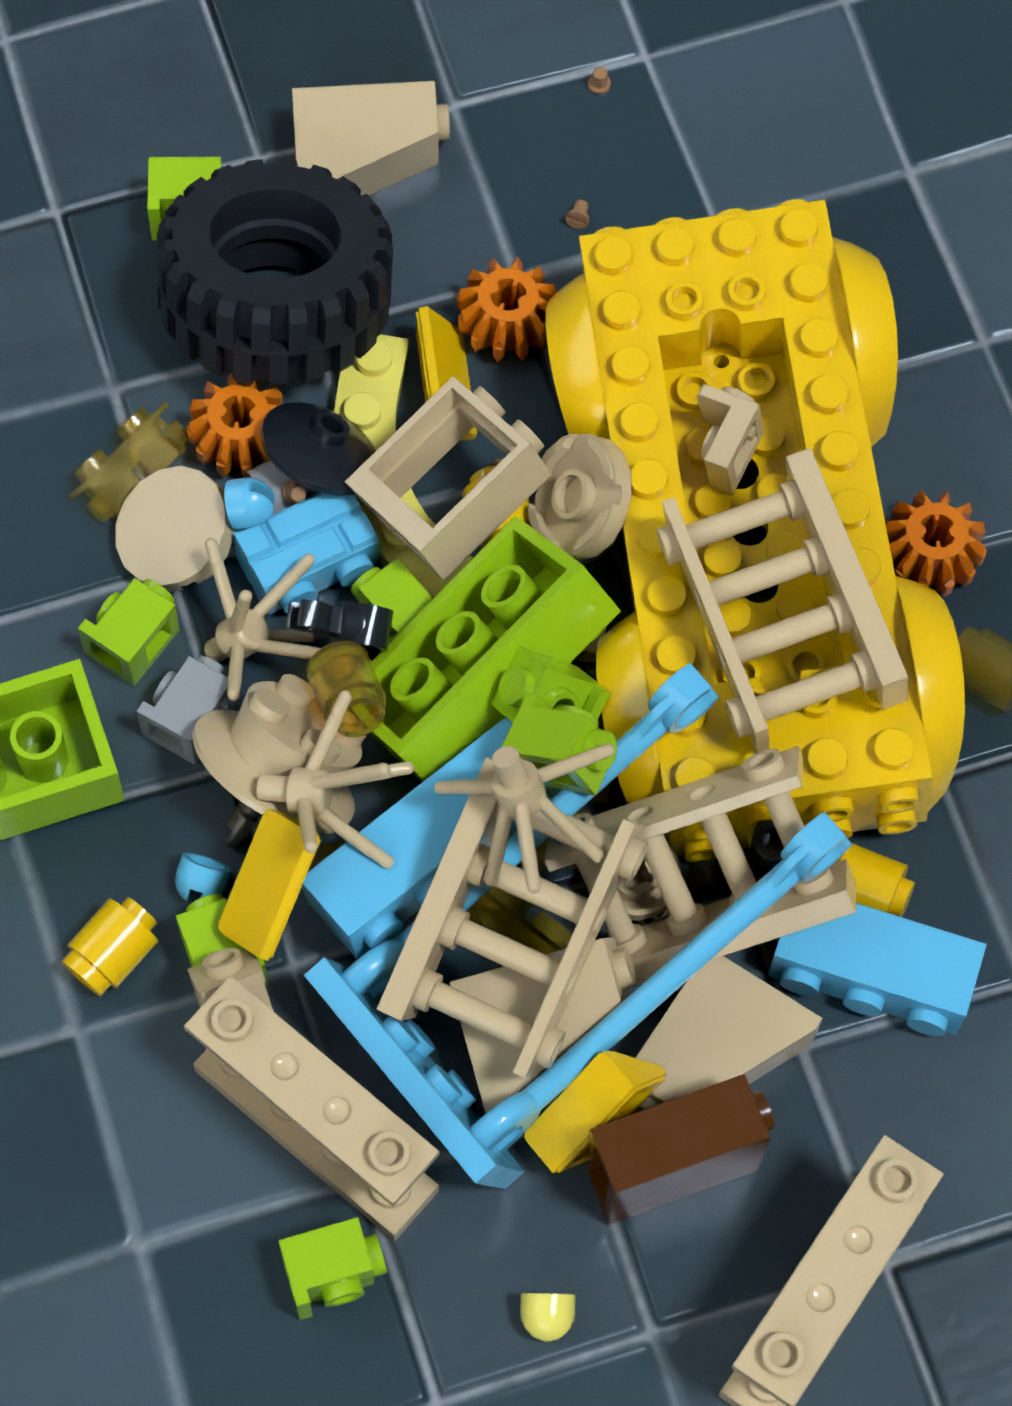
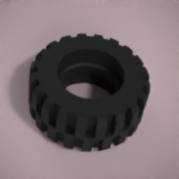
M263 159L249 160L241 168L233 169L231 165L218 168L213 171L211 178L208 180L202 177L198 178L183 191L184 196L179 194L165 211V218L159 224L157 233L158 309L161 311V321L167 333L176 340V345L192 360L200 357L201 365L205 369L219 376L223 372L233 374L236 382L253 385L254 380L270 381V387H287L288 381L302 379L304 384L320 381L327 371L331 370L336 375L349 368L354 363V357L362 358L377 343V337L384 332L389 318L393 265L391 229L389 223L381 215V209L366 193L361 196V189L344 176L338 180L332 177L329 169L314 164L311 169L299 167L295 160L280 159V164H264ZM261 266H284L307 272V274L290 278H265L242 271Z

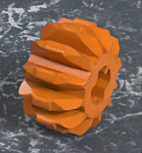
M517 256L511 263L510 268H502L492 257L487 265V274L471 269V273L467 277V288H461L460 292H458L459 330L462 335H471V346L474 348L475 353L491 346L493 347V357L498 363L505 356V351L513 350L515 355L523 362L525 357L528 356L529 345L544 350L547 344L545 326L546 307L549 300L557 293L555 285L544 284V273L541 266L524 272L522 271V262Z
M229 374L226 380V387L220 388L207 381L204 388L205 399H192L189 410L193 420L187 426L189 442H192V445H197V458L202 465L216 462L217 473L222 478L234 467H240L241 474L247 477L246 472L253 469V465L257 463L261 465L270 460L261 443L260 428L269 411L283 404V397L278 387L263 390L262 380H254L253 385H243L234 380L233 374Z
M921 490L918 494L914 495L911 505L899 501L893 507L891 513L892 521L885 523L893 567H897L895 576L908 580L911 579L927 587L934 585L945 598L952 593L955 583L965 587L970 584L976 573L974 567L982 565L987 552L985 545L981 543L985 534L984 522L969 521L972 513L970 502L957 508L950 506L951 499L947 490L940 494L937 502H931ZM931 541L936 542L935 547L930 546Z

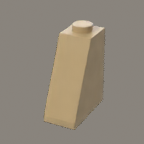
M435 81L292 88L296 161L298 166L311 169L314 164L329 169L332 177L339 180L344 176L361 189V196L366 193L370 196L439 164V140H450L448 104H437Z
M614 937L595 940L557 1027L565 1031L566 1035L556 1060L629 997V988L637 986V978L631 956L626 947L617 949ZM566 949L546 955L561 962ZM505 966L450 982L451 987L531 1024H534L549 990V986ZM461 1022L485 1113L509 1096L523 1091L547 1069L540 1066L537 1074L527 1078L512 1073L522 1049Z
M721 956L710 960L686 981L636 1056L637 1059L660 1065L667 1074L664 1076L666 1079L634 1113L745 1074L749 1084L807 1049L814 1040L823 1018L726 957Z

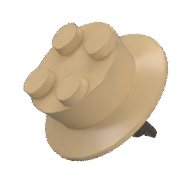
M284 674L279 682L261 681L254 683L249 687L239 711L213 710L203 714L194 725L192 740L198 757L209 773L239 800V804L236 805L226 821L227 826L232 830L224 843L229 848H240L257 822L258 816L263 815L267 809H274L299 819V814L288 812L286 803L258 800L257 782L260 774L289 776L293 767H306L328 716L332 711L331 708L315 698L316 693L306 681L295 675ZM344 714L340 727L320 768L321 770H326L330 773L353 769L362 757L361 743L367 733L359 722ZM348 786L334 788L330 808L347 824L350 823L354 816V798ZM314 817L315 828L318 834L335 833Z

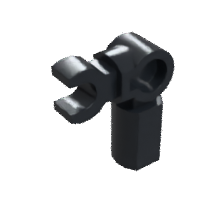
M301 599L300 603L289 602L285 628L313 633L315 646L329 650L330 654L344 656L365 651L387 652L394 611L381 606L348 601L337 602L332 606L323 602Z
M772 820L758 821L753 831L750 847L748 850L743 851L756 882L783 860L781 852L784 846ZM702 860L689 863L690 874L686 876L688 890L694 902L707 901L726 894H732L718 860Z

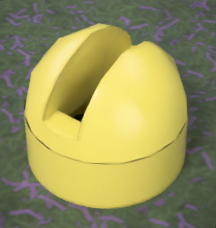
M521 1293L520 1316L525 1329L534 1338L546 1342L563 1337L571 1328L572 1323H574L575 1295Z

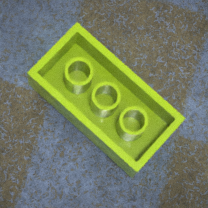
M515 515L389 643L388 651L381 652L344 689L348 690L352 695L347 711L398 761H410L413 763L414 771L412 773L424 782L505 718L490 703L499 687L501 677L508 669L519 646L571 663L600 635L602 630L621 610L581 563Z
M80 659L0 683V841L125 801L118 771Z

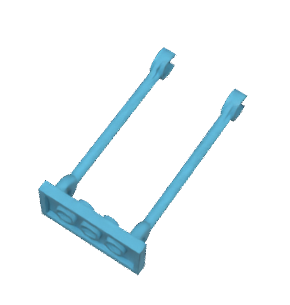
M691 663L678 670L659 687L648 703L650 712L617 740L615 761L607 770L597 794L667 731L675 734L684 730L703 716L718 700L719 696ZM562 789L550 801L563 813L573 816L595 795ZM825 812L814 818L785 846L781 852L783 860L556 1060L550 1069H546L523 1091L509 1096L481 1118L471 1107L478 1098L468 1084L454 1070L451 1069L446 1073L428 1056L436 1048L422 1029L411 1019H408L406 1022L400 1021L377 1010L414 922L395 939L380 943L366 952L350 967L324 957L304 976L475 1184L506 1189L525 1172L507 1149L537 1120L541 1110L567 1088L599 1053L611 1049L800 880L808 882L822 874L842 857L853 844ZM532 829L536 849L549 836ZM517 830L508 837L503 861L517 866L522 861ZM486 883L482 887L473 885L463 910L466 911L493 886H489Z

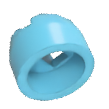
M249 477L232 479L226 482L224 490L225 507L229 522L234 530L253 528L268 521L274 511L273 504L275 499L273 490L265 482L258 478Z
M183 853L175 877L177 891L185 901L188 900L191 889L201 892L200 898L213 894L222 895L226 889L232 869L226 864L204 855Z

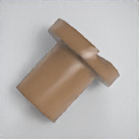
M604 67L595 68L593 75L588 80V89L593 94L603 95L610 90L611 80L607 76L608 73Z
M575 201L573 210L567 213L566 222L570 227L584 229L588 226L590 221L587 214L589 204L586 201Z
M288 479L284 482L281 492L286 501L295 504L304 500L307 489L294 480Z

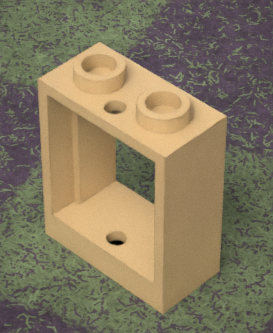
M454 376L345 481L367 510L443 581L552 475L538 455L544 448V444L534 432L519 419L510 426L501 418L506 413L504 409L484 388L479 386L472 393ZM475 427L507 456L432 528L400 498Z

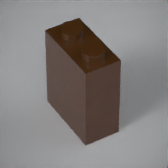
M745 1074L590 1129L584 1165L607 1224L610 1225L757 1171L770 1140L768 1131L775 1129L774 1117L764 1093L761 1090L752 1093Z

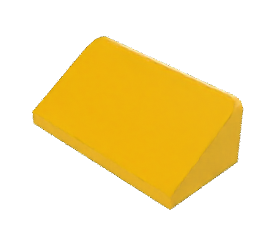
M419 307V311L416 312V341L425 403L453 376L471 391L464 339L461 331L430 307ZM473 427L460 441L476 438L477 429Z
M267 809L263 813L218 922V929L223 935L258 958L266 961L272 958L316 853V851L314 853L305 851L300 820L298 818L274 809ZM316 832L317 844L319 846L321 839Z
M603 1051L584 1068L525 1131V1140L552 1173H560L585 1162L590 1129L633 1114L666 1079L664 1076L667 1072L657 1064L614 1051Z

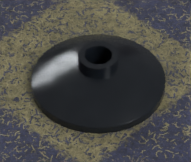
M303 402L281 404L269 411L260 428L262 446L273 464L295 482L324 494L336 496L354 495L355 493L345 481L376 452L372 442L355 424L344 416L315 404Z

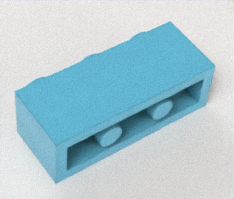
M856 903V913L779 937L768 976L780 979L782 987L796 994L816 996L818 992L843 999L845 1007L859 1014L879 1016L884 1012L906 1019L907 1025L911 1029L925 1035L943 1036L945 1032L957 1035L967 1016L987 944Z

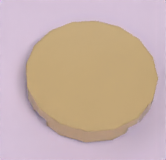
M572 433L562 436L544 453L542 461L552 475L537 489L535 504L529 503L528 517L533 529L575 560L581 561L596 557L614 542L624 525L631 501V472L624 453L612 440L587 433L581 435Z
M184 466L157 470L138 482L124 500L116 521V549L123 566L139 581L144 582L145 579H151L163 586L168 592L184 590L181 588L182 586H188L192 582L199 584L211 577L213 573L205 548V541L208 538H214L217 541L222 560L224 561L228 556L234 539L233 533L235 530L229 522L225 507V489L202 471Z

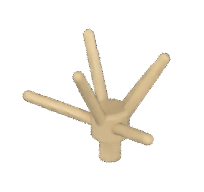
M208 538L205 541V548L226 619L218 624L215 637L205 643L204 650L207 657L218 663L230 658L227 696L230 700L236 701L239 699L244 659L255 652L317 661H327L330 658V652L325 648L289 643L313 642V633L292 629H269L263 618L314 564L315 557L312 554L304 555L253 609H249L252 600L251 592L249 590L241 591L237 602L235 601L218 543L214 538Z
M343 690L340 692L306 767H293L289 776L260 774L257 782V798L264 801L284 802L287 804L289 813L299 814L301 834L306 852L314 853L318 847L315 817L333 830L345 842L348 841L382 867L389 869L394 865V859L344 822L330 808L334 788L411 774L414 771V764L410 761L390 765L379 763L335 773L320 769L352 699L351 693L348 690Z
M609 743L603 744L537 769L533 763L522 760L516 748L504 746L496 750L492 756V763L496 770L492 779L439 781L435 784L434 790L440 795L495 794L500 807L485 876L487 885L495 886L498 883L513 817L516 820L527 890L534 894L539 892L541 884L530 816L538 811L545 815L594 862L600 863L604 860V852L547 798L543 783L612 756L614 754V747Z

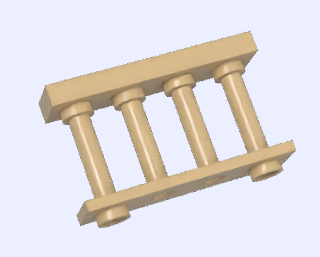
M811 448L786 456L787 482L779 484L780 491L685 525L676 500L673 497L662 501L665 526L656 529L657 537L668 565L671 566L680 562L734 698L725 700L726 709L738 738L749 735L756 753L770 749L766 721L861 687L864 693L874 689L882 710L908 701V675ZM789 516L791 521L802 518L810 537L802 541V548L708 581L696 549ZM813 572L815 577L826 575L834 594L826 597V605L731 638L719 609L720 605ZM837 629L840 635L850 631L858 650L857 653L851 655V662L755 697L742 663Z
M798 746L782 752L777 749L763 750L747 758L741 766L594 816L588 813L572 816L616 836L623 819H632L645 825L640 836V840L648 843L644 857L670 915L666 919L642 927L639 924H633L617 890L603 921L609 934L607 938L614 937L617 949L627 948L634 965L637 984L647 981L757 883L726 812L764 800L784 848L804 827L789 792L802 787L803 756ZM697 822H701L732 892L729 898L705 906L694 903L664 836V833ZM548 837L544 862L549 872L576 863L588 891L591 893L604 861L596 863L583 851ZM847 860L835 862L822 874L808 882L800 880L712 959L856 913V881Z
M485 758L477 779H492L496 770L491 758ZM494 793L470 794L377 1010L400 1021L415 1018L419 1010L427 1012L430 1007L522 1049L512 1073L527 1078L537 1074L540 1066L550 1069L558 1056L566 1035L565 1031L557 1028L622 878L633 880L641 866L648 847L647 842L640 840L645 825L632 819H623L616 836L565 814L605 854L603 866L588 899L539 877L541 884L539 892L536 894L530 893L527 890L524 870L503 861L498 883L494 887L577 924L560 962L470 921V913L463 910L472 886L482 887L486 883L485 876L491 849L490 845L493 840L500 807ZM540 811L530 816L532 829L581 850ZM459 945L549 986L534 1024L442 983L443 975L435 971L445 948L454 950Z
M231 975L184 1025V1029L207 1048L193 1063L195 1072L394 1242L439 1192V1185L424 1173L439 1156V1151Z
M884 1135L731 1368L734 1371L723 1386L718 1397L731 1406H795L920 1214L924 1204L944 1173Z

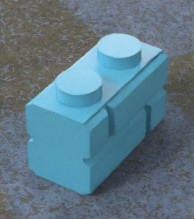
M318 493L273 514L267 522L261 525L241 529L233 533L235 555L248 581L252 584L259 601L304 555L312 554L315 557L314 564L267 613L268 615L281 609L288 613L289 602L300 603L301 599L315 601L319 591L338 582L344 587L352 586L362 574L380 563V541L365 512L363 513L355 495L336 496Z

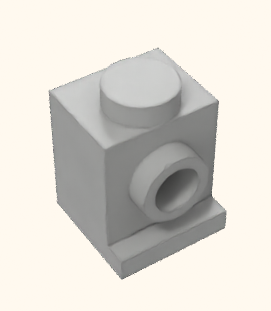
M200 655L197 659L188 656L178 673L169 671L159 683L153 697V704L155 706L143 701L137 709L141 735L196 765L200 758L195 751L192 740L194 725L207 712L223 709L233 710L236 705V701L230 700L227 696L229 672L209 657Z

